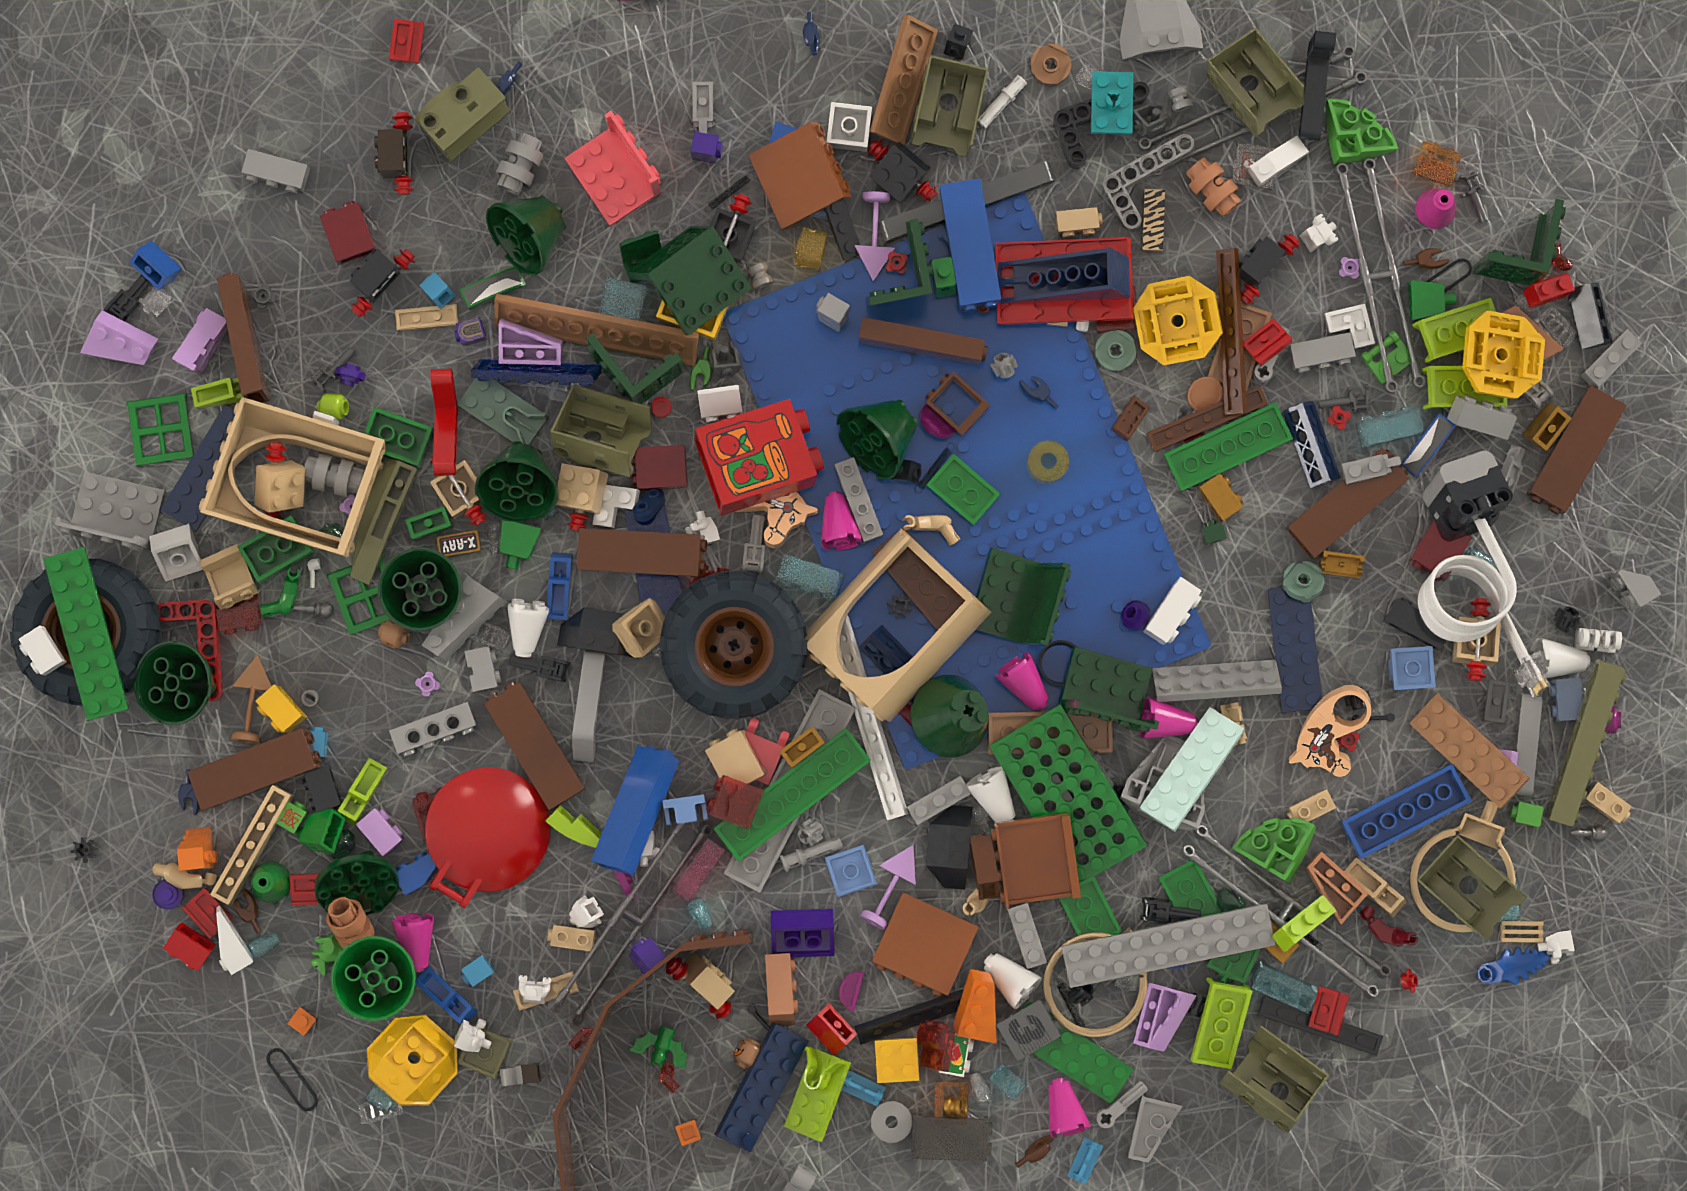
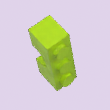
M1322 895L1271 937L1285 953L1335 913L1336 910L1325 896Z

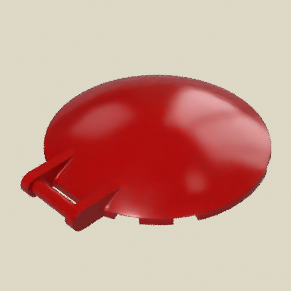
M491 767L465 771L447 782L434 797L426 817V844L432 860L439 869L432 879L429 888L438 890L458 902L459 906L465 909L476 891L496 892L505 890L519 884L530 876L542 861L550 839V825L546 822V819L549 817L547 807L534 786L514 772ZM445 877L467 890L464 896L442 884V878Z

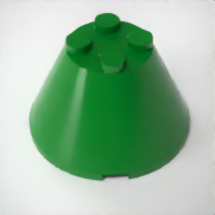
M368 936L350 943L340 952L332 968L331 985L340 1006L350 1015L361 1020L380 1021L396 1015L408 1004L415 990L416 971L410 955L397 942L381 936Z

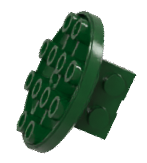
M369 850L357 855L337 859L328 864L318 874L314 891L317 902L326 912H328L329 905L335 899L346 897L358 901L363 910L372 909V911L366 912V915L383 911L384 907L395 898L399 888V880L395 868L388 861L374 856L372 851Z

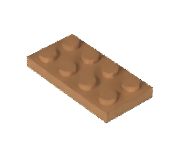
M1241 303L1243 342L1268 323L1272 313ZM1220 336L1207 377H1213L1223 384ZM1244 349L1245 385L1247 391L1256 360Z

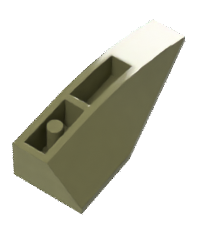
M384 456L381 460L384 463L383 469L377 472L359 523L350 575L351 578L370 585L419 474L417 468Z

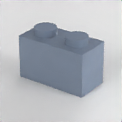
M1581 678L1552 680V684L1549 685V693L1553 697L1551 716L1554 717L1555 722L1577 720L1583 702Z

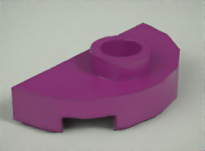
M927 405L922 407L919 412V419L928 433L939 438L953 436L955 430Z
M613 871L625 895L630 894L632 891L630 884L633 883L631 876Z
M856 971L848 974L839 986L840 1001L846 1009L852 1012L855 1010L865 972Z

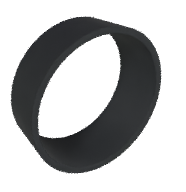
M1056 640L1043 648L1038 664L1042 676L1048 682L1063 686L1064 682H1055L1044 674L1042 669L1043 655L1049 648L1056 645H1064L1071 649L1077 646L1066 640Z

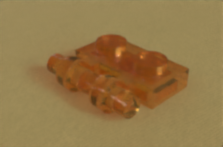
M1423 141L1421 149L1428 152L1427 155L1418 154L1412 174L1451 187L1458 166L1451 164V161L1460 162L1462 154L1455 152V149L1452 148L1446 149L1437 146L1438 143ZM1434 154L1444 156L1445 160L1433 158Z

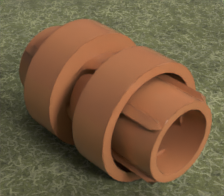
M1204 157L1186 172L1187 176L1192 180L1189 187L1196 196L1201 193L1204 194L1206 199L1203 204L1211 213L1217 210L1225 217L1242 202L1236 195L1239 187L1232 179L1225 182L1221 177L1225 172L1217 162L1210 164Z
M341 897L335 899L329 905L326 922L343 949L360 938L374 936V927L358 901Z

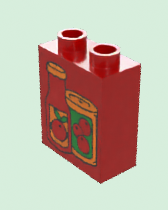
M790 399L695 429L694 442L720 516L815 486L817 472L824 470L823 460L817 446L808 449L803 434L810 432L807 415L803 408L794 411Z

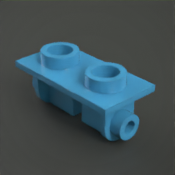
M848 1070L841 1090L878 1106L886 1087Z
M1084 1137L1067 1176L1086 1184L1103 1146Z

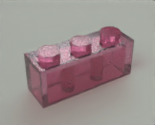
M708 838L673 888V891L691 902L726 850Z

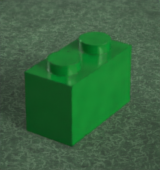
M445 506L405 520L411 539L414 542L454 528Z

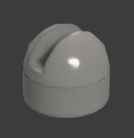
M312 689L305 691L301 696L302 703L308 707L314 706L319 701L318 693ZM307 694H310L311 696L315 697V700L307 696Z

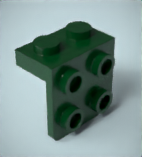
M656 230L645 232L643 235L635 238H628L619 244L622 263L631 284L642 280L631 279L627 272L661 248L660 236Z

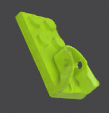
M1488 298L1412 324L1413 328L1421 331L1428 351L1425 363L1464 350L1466 327L1484 311L1496 312L1492 299Z
M1428 366L1421 368L1428 380V403L1423 406V410L1451 408L1456 395L1463 398L1465 395L1476 398L1477 402L1481 403L1482 400H1486L1498 408L1500 405L1508 407L1507 398L1475 393L1462 366Z
M1207 977L1206 981L1210 984L1190 1060L1194 1063L1232 1069L1253 991L1247 984L1235 986L1214 982L1212 978Z
M807 1046L805 1048L807 1051V1065L784 1127L822 1142L851 1062Z

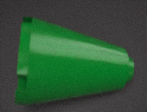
M273 861L258 865L250 877V888L254 896L266 903H275L284 899L290 891L289 870L284 865Z

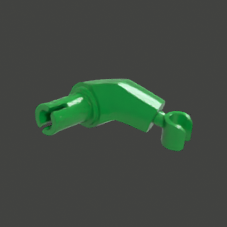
M291 565L288 566L287 576L285 577L282 593L278 601L260 605L263 618L277 614L286 616L291 612L297 596L298 577L300 575L299 567L296 573H291Z

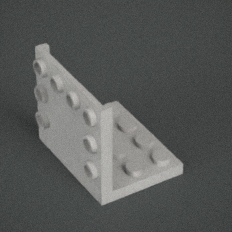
M84 471L72 522L56 517L55 525L60 527L61 532L81 538L83 536L91 539L94 537L108 543H120L126 548L142 552V549L151 551L149 536L156 533L161 513L160 509L162 508L166 491Z

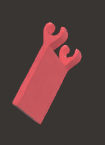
M752 718L745 736L761 766H765L768 774L757 779V781L769 785L781 757L779 751L785 747L790 733L783 731L778 742H772L754 734L759 720Z

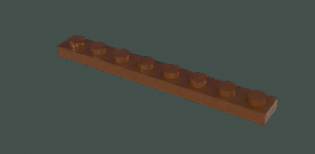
M1238 248L1216 250L1219 315L1223 331L1221 335L1225 415L1247 413Z

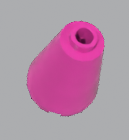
M1440 188L1424 191L1417 199L1415 205V213L1419 222L1431 229H1441L1450 224L1456 214V203L1453 194L1448 190Z
M839 491L831 492L825 498L821 547L830 551V547H836V551L855 548L858 546V542L862 543V536L847 498Z
M1029 652L1022 653L1024 657L1019 659L1016 656L999 669L1001 674H995V677L1031 710L1037 709L1040 711L1048 705L1049 697L1032 656Z
M1145 698L1141 713L1142 720L1159 721L1157 730L1150 729V732L1138 731L1141 738L1145 739L1187 735L1193 732L1198 724V720L1193 713L1164 702H1157L1154 698Z
M410 913L397 916L396 920L392 919V926L398 943L410 955L416 972L424 971V968L429 963L434 916L430 913H424L425 917L418 916V913Z
M1064 1078L1052 1080V1084L1048 1086L1050 1137L1057 1138L1059 1133H1062L1063 1137L1084 1132L1085 1128L1090 1129V1122L1069 1081H1064Z

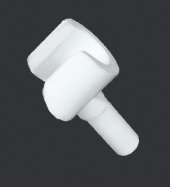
M319 558L311 559L307 564L310 571V588H315V570L321 569Z

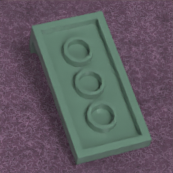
M481 371L457 404L460 408L511 442L520 441L522 444L531 445L549 418L546 413L541 412Z

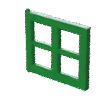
M181 393L128 401L126 403L129 412L136 466L188 459L194 456L186 403L187 394ZM178 403L180 422L163 425L160 405ZM154 406L157 426L139 428L137 409ZM182 431L184 450L167 453L164 433ZM158 434L161 454L143 456L141 437Z
M384 554L378 565L380 573L386 565ZM352 565L327 575L349 635L359 633L390 620L386 614L377 616L373 607L371 597L378 595V586L367 589L365 583L358 581L362 592L345 598L339 579L351 575ZM365 600L371 619L354 624L348 606Z

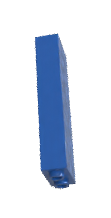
M981 179L942 184L939 186L950 256L952 257L959 308L965 309V311H973L978 306L985 305V308L996 307L997 303L1001 302V294Z
M647 745L646 748L637 746L591 859L592 862L602 868L634 876L662 806V800L665 799L680 761L673 756L672 751L664 748L659 751L650 745Z

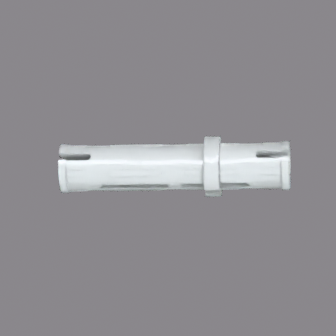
M1017 75L1006 88L1004 87L1001 90L1002 93L980 115L977 122L986 129L1007 104L1016 99L1015 96L1027 85V82Z

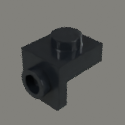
M953 24L944 54L963 60L973 30Z
M903 460L899 472L890 480L918 484L922 474L921 464L912 460Z

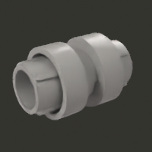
M520 132L516 141H509L505 153L509 155L508 161L501 160L496 170V173L501 176L497 183L498 187L515 195H520L523 187L530 188L534 179V174L530 170L532 166L539 167L544 156L539 152L542 145L539 139Z
M322 453L318 458L308 457L304 466L306 467L305 482L312 484L313 490L326 492L328 487L334 488L335 495L348 498L350 493L357 494L365 472L362 468L356 467L355 461L342 459L341 463L337 464L334 463V456Z

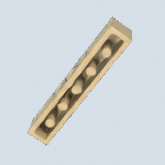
M277 785L271 786L212 890L211 896L227 905H233L278 825L276 822L287 803L292 801L293 794Z

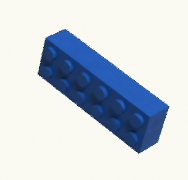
M1449 764L1339 821V824L1356 857L1362 859L1472 800L1453 764Z

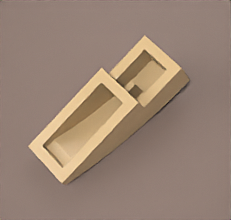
M1355 858L1344 871L1369 893L1367 896L1391 917H1394L1407 903L1403 896L1390 887L1385 880L1358 858Z

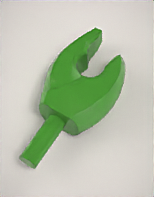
M705 346L702 360L698 359L696 365L691 369L689 379L691 390H694L699 374L704 376L703 387H706L711 380L712 367L709 361H707L710 347Z

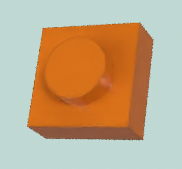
M299 1007L287 1024L305 1036L317 1018L304 1008Z
M695 1119L675 1126L681 1146L702 1139Z

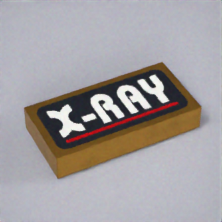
M478 530L437 537L438 550L446 557L481 551Z

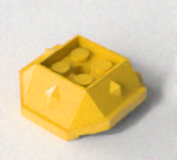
M1191 276L1148 284L1133 308L1141 350L1162 365L1205 358L1223 334L1215 292ZM1177 315H1181L1184 320L1180 327L1174 324V318Z
M1488 310L1481 313L1466 327L1462 366L1475 393L1516 399L1541 381L1545 339L1540 333H1537L1525 317ZM1497 352L1500 354V360L1497 358Z
M426 1015L395 1018L366 1050L368 1077L400 1106H429L457 1075V1048L454 1047L455 1041ZM408 1056H417L419 1062L416 1064L410 1063Z

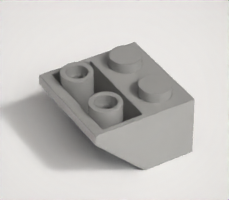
M1619 570L1609 575L1611 578L1610 584L1616 591L1620 592L1622 603L1626 608H1630V610L1640 608L1661 595L1650 576L1625 570Z

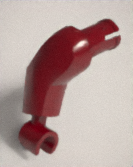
M1368 905L1361 911L1360 917L1365 921H1369L1370 924L1367 927L1379 941L1396 947H1400L1403 944L1411 946L1417 944L1418 937H1414L1417 936L1415 932H1406L1400 927H1388L1379 917L1374 919L1372 916L1375 910Z

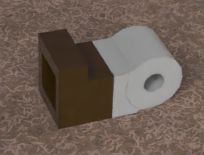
M538 1062L500 1069L502 1086L538 1083L541 1081Z

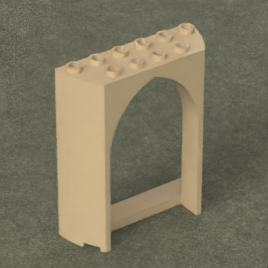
M242 397L240 403L237 402L235 405L233 422L230 421L228 424L226 441L223 440L220 446L221 456L214 463L213 478L207 482L206 497L200 501V513L349 557V552L353 553L355 549L353 540L378 470H382L384 466L381 460L385 454V440ZM271 442H280L352 460L358 464L365 465L366 469L342 537L339 538L273 518L252 507L238 490L235 479V467L256 450L270 445Z
M901 528L807 629L805 640H808L807 649L812 653L810 657L815 662L825 665L827 667L825 671L831 677L839 678L842 681L840 685L847 692L855 693L857 695L855 697L856 701L863 707H869L873 710V714L881 722L884 720L890 722L916 695L918 689L941 668L992 612ZM909 547L966 601L918 653L901 668L877 677H860L849 674L843 665L840 654V635L847 614L896 558Z

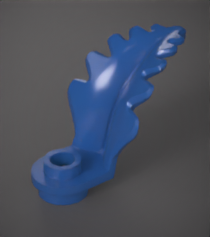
M1520 947L1515 949L1514 954H1512L1510 949H1505L1498 961L1485 963L1480 966L1478 978L1486 984L1506 980L1517 985L1519 983V976L1527 980L1529 979L1528 971L1532 974H1537L1536 968L1542 970L1543 965H1547L1550 955L1545 954L1544 951L1539 953L1538 949H1534L1531 953L1529 947L1525 949L1524 954Z

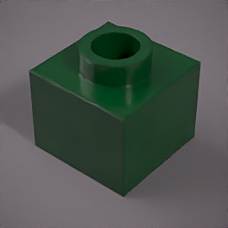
M1210 521L1204 523L1205 527L1200 529L1204 545L1223 541L1227 538L1222 522Z

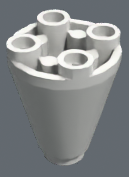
M512 599V603L508 604L512 643L516 656L531 657L532 652H534L549 614V608L545 606V602L533 601L532 603H524L523 599Z

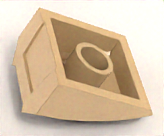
M648 598L612 624L613 632H615L623 644L626 652L634 658L643 657L660 643L665 615L656 601Z

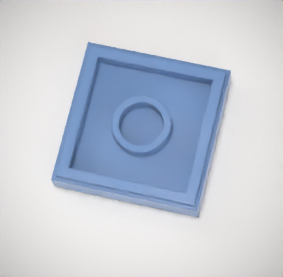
M864 845L825 857L837 897L877 884Z

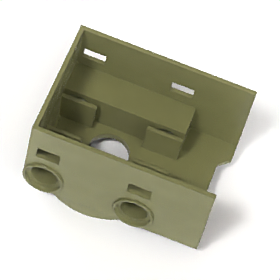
M1254 28L1207 60V78L1209 82L1221 94L1224 102L1233 109L1236 116L1244 122L1255 137L1264 132L1266 124L1288 109L1297 110L1304 105V85L1257 28ZM1247 76L1255 77L1259 82L1258 87L1253 91H1246L1240 84L1243 78Z
M930 55L923 74L922 88L914 115V124L909 144L916 146L924 143L954 149L957 155L967 157L974 139L988 68ZM951 94L957 99V107L954 110L947 111L941 107L940 99L943 95Z
M478 67L462 82L450 84L431 98L420 110L415 121L449 162H452L507 115L511 109L503 102L506 97Z
M573 384L550 431L552 451L558 457L570 459L581 467L598 468L630 477L633 471L631 462L640 442L647 439L651 432L650 407ZM590 432H596L601 436V440L598 443L584 439V436Z
M1459 835L1453 839L1417 879L1437 900H1440L1459 920L1486 942L1493 935V927L1513 905H1521L1527 898L1501 871L1493 867ZM1466 877H1473L1477 880V889L1472 894H1464L1460 889V883Z
M1260 1026L1248 1044L1249 1053L1234 1073L1228 1070L1220 1084L1239 1097L1245 1104L1251 1106L1262 1118L1273 1122L1282 1131L1289 1132L1327 1080L1329 1074L1263 1026ZM1276 1083L1284 1084L1288 1089L1287 1098L1280 1100L1271 1093L1272 1085Z

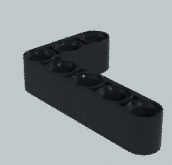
M1315 31L1309 41L1304 79V105L1301 107L1299 139L1320 141L1329 58L1335 49L1336 33Z
M1145 82L1133 83V106L1146 101L1150 90ZM1142 89L1145 95L1138 97L1135 95L1134 90ZM1091 99L1060 109L1056 112L1053 119V126L1066 161L1072 169H1080L1086 162L1087 154L1077 127L1091 122ZM1077 110H1085L1087 116L1084 118L1079 117ZM1065 116L1068 119V123L1060 124L1057 118ZM1072 135L1075 138V142L1067 143L1064 137ZM1079 154L1082 157V161L1076 163L1072 160L1071 156Z

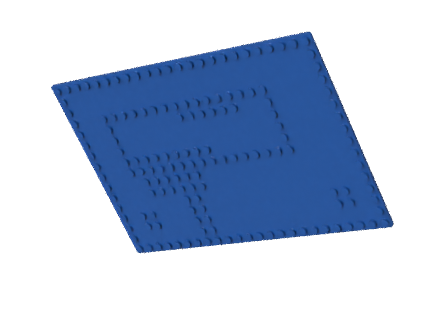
M1025 193L985 207L991 242L994 246L995 265V243L1045 241ZM945 224L925 231V235H921L923 243H927L928 246L927 264H930L929 260L951 257L949 246L941 237L946 232ZM909 238L887 246L895 248L893 250L895 254L907 255L908 260L905 262L906 271L903 274H900L898 271L888 272L886 270V265L889 262L888 258L875 280L872 281L862 259L857 258L726 311L723 320L733 345L740 353L741 365L758 407L762 408L790 399L794 411L803 408L807 415L810 432L803 434L808 449L815 446L818 447L823 460L824 470L817 472L815 486L797 491V493L803 498L806 505L818 509V514L807 517L805 523L836 598L874 558L872 552L901 527L909 525L907 521H902L904 517L908 515L912 517L944 515L952 520L951 525L961 539L952 546H949L940 531H915L912 528L907 531L923 549L975 597L990 548L1005 551L1039 563H1066L1070 565L1071 575L1069 581L1065 583V597L1059 604V618L1054 623L1052 629L1054 635L1051 642L1066 640L1081 649L1151 668L1163 667L1208 649L1211 646L1196 607L1188 610L1187 613L1190 616L1184 625L1177 627L1176 630L1179 633L1173 642H1167L1164 645L1142 632L1144 628L1139 631H1133L1122 624L1121 613L1127 603L1132 600L1146 603L1150 609L1151 619L1176 580L1180 577L1184 579L1128 441L1111 430L1118 417L1084 334L1076 330L1077 322H1068L1067 327L1047 325V323L1000 325L997 323V306L985 308L984 305L978 306L973 311H965V309L959 308L957 291L955 296L936 299L932 276H930L933 292L931 294L876 305H867L866 297L870 296L869 292L884 290L885 293H889V288L905 286V289L918 287ZM828 293L850 305L849 317L840 332L818 321V314L816 313L817 303L822 296L826 297ZM862 317L985 340L984 346H988L985 362L981 361L980 366L858 344ZM999 353L1012 354L1017 362L1018 367L1014 368L1015 373L1009 378L996 377L995 373H993L990 364L995 363L994 357ZM954 372L987 401L990 407L962 438L956 432L949 438H939L925 430L920 422L919 412L927 401L926 395L932 389L937 390L941 386L939 381L947 373L951 375ZM1031 376L1042 379L1050 389L1051 394L1049 397L1059 405L1057 409H1054L1047 401L1039 402L1027 396L1022 390L1019 381H1024L1026 385H1029L1034 390L1038 386L1033 382ZM954 382L934 402L958 426L978 406ZM889 400H902L906 405V409L918 421V426L904 460H912L921 464L922 474L919 481L924 478L923 476L932 467L933 463L935 464L936 459L939 458L940 454L942 455L943 450L947 447L952 452L949 456L947 455L948 458L943 461L944 463L940 464L941 467L955 454L1000 493V496L973 526L927 486L922 491L920 486H916L918 484L876 478L878 474L872 471L866 472L857 464L883 537L863 544V541L862 543L858 542L857 547L842 551H836V547H830V551L824 550L821 547L825 498L834 491L844 494L834 464L851 458L839 438L840 425L836 424L838 415L847 408ZM886 570L860 597L847 614L867 677L885 675L859 648L881 625L913 657L937 632L912 600L908 603V607H911L912 611L906 610V618L902 614L896 619L894 612L888 613L892 606L887 605V602L893 603L892 595L900 598L903 593V599L907 600L910 598ZM897 601L894 609L903 611L905 604ZM977 630L966 639L932 676L934 678L941 675H956L970 681L984 697L988 713L1046 712L1059 704L1063 686L1048 682L1040 672L1039 656L1045 646L1023 645ZM870 641L867 646L873 652H877V647ZM1056 645L1044 653L1042 669L1049 679L1055 682L1065 681L1072 649L1064 645ZM1024 652H1029L1032 656L1049 697L1048 705L1040 711L1037 709L1031 710L995 677V674H1001L999 669L1016 656L1019 659L1024 657L1022 654ZM883 658V663L891 667V662L887 658ZM899 714L890 722L885 720L905 769L913 768L941 756L928 751L917 739L913 728ZM988 728L983 739L988 737Z

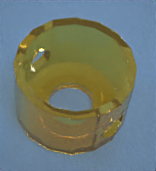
M803 227L796 246L795 267L819 272L828 232Z
M1055 441L1039 442L1032 448L1027 459L1029 474L1034 480L1043 484H1051L1060 480L1069 466L1068 452L1061 444ZM1046 453H1052L1057 459L1055 467L1051 469L1044 468L1041 464V457Z

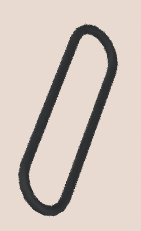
M1464 258L1457 259L1425 282H1431L1460 261L1466 262L1469 266L1468 273L1444 289V292H1447L1471 274L1472 265Z
M274 1048L270 1050L266 1061L271 1070L301 1110H313L318 1103L316 1094L282 1049ZM278 1051L283 1054L314 1097V1105L312 1107L304 1108L301 1106L272 1066L269 1057L273 1052Z

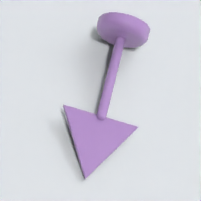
M873 191L863 192L862 194L865 202L874 203L872 246L854 245L872 281L875 280L888 260V254L895 249L891 247H877L879 203L889 202L891 195L886 192Z
M914 844L879 865L895 875L875 913L868 910L861 912L859 917L868 924L881 930L886 929L887 922L879 915L899 877L916 885Z

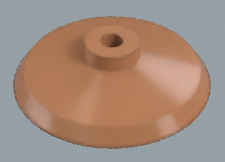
M1213 377L1197 379L1188 390V402L1197 411L1220 402L1223 396L1222 385Z

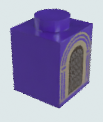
M480 317L456 323L457 330H454L457 342L461 341L463 346L487 340Z

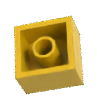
M274 684L256 700L258 711L264 717L267 716L272 719L270 724L278 732L290 733L307 718L306 714L281 686Z
M916 1037L874 1040L877 1083L919 1081Z

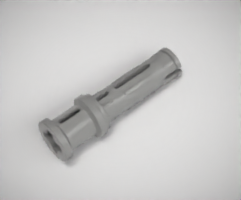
M836 836L803 850L798 848L796 852L785 856L780 855L779 857L785 873H788L792 868L800 865L802 867L805 866L808 861L843 849V845L839 836Z

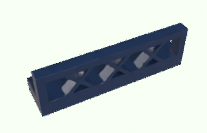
M1304 402L1284 410L1283 413L1310 488L1341 478L1314 402ZM1298 410L1300 416L1298 423L1293 421L1291 412ZM1301 430L1306 432L1307 439L1305 442L1300 440L1299 433ZM1308 449L1311 450L1314 455L1312 462L1307 460L1306 457ZM1314 469L1319 470L1322 477L1321 480L1316 482L1313 476Z
M883 625L877 628L859 646L885 675L901 668L913 658ZM870 641L877 647V652H873L867 646ZM883 658H887L891 662V667L883 663ZM914 696V697L910 700L912 703L914 702V699H915L916 696Z

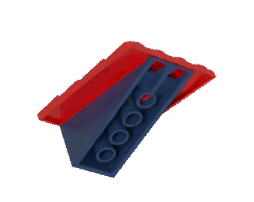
M1131 238L995 243L996 271L1001 294V302L997 303L998 324L1017 325L1134 319Z

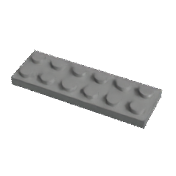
M1276 660L1152 669L1157 702L1282 694Z

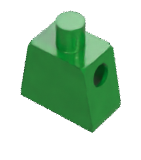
M952 257L929 260L933 272L932 279L936 299L955 296L957 285Z
M1416 280L1407 282L1409 321L1444 313L1446 311L1445 305H1456V293H1445L1444 284Z
M502 520L500 553L508 556L506 568L517 570L520 559L530 560L542 534L541 528Z
M333 809L309 815L306 818L304 827L299 828L297 831L299 842L312 851L334 854L346 818Z

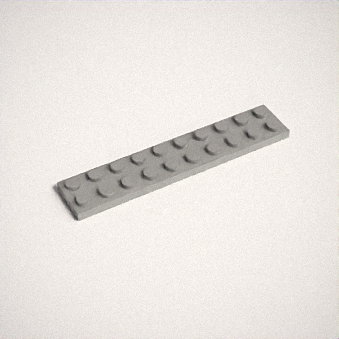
M819 689L793 740L813 726L823 741L827 743L847 727L856 708ZM784 758L770 785L792 769ZM800 816L738 862L733 855L723 874L761 893Z
M1265 903L1063 945L1061 948L1069 987L1073 988L1274 946L1275 940L1271 937L1273 930L1268 905Z

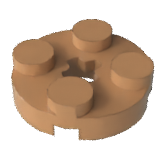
M1048 44L1038 48L1031 58V74L1041 84L1047 86L1059 85L1065 81L1071 71L1072 64L1068 52L1057 44ZM1054 60V65L1057 67L1051 70L1047 69L1045 63Z

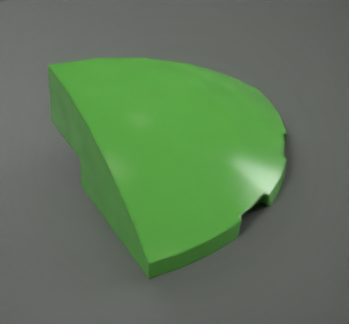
M1326 100L1327 134L1334 165L1363 161L1368 158L1372 159L1398 150V147L1387 127L1383 128L1376 121L1377 116L1366 108L1360 110L1351 106V102L1346 100Z
M1297 818L1270 819L1262 822V825L1253 830L1249 829L1238 839L1232 849L1290 884L1308 850L1316 826Z

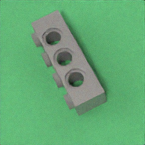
M854 457L834 464L842 489L862 536L863 544L883 537L881 527Z
M465 702L389 730L397 754H403L406 757L416 753L415 749L423 747V750L435 746L434 742L441 739L443 742L450 741L455 738V734L462 732V735L474 732V727L478 725L470 703ZM453 717L459 720V725L455 729H451L448 724L449 720ZM434 724L438 725L440 729L438 735L431 736L429 728ZM412 732H418L420 735V740L417 743L410 741L409 737Z

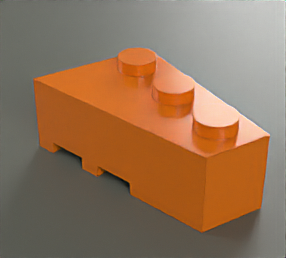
M211 827L186 829V835L183 836L185 841H181L177 848L179 871L215 868V863H218L217 851L213 850Z
M970 969L953 1027L957 1036L997 1044L994 981L990 973Z

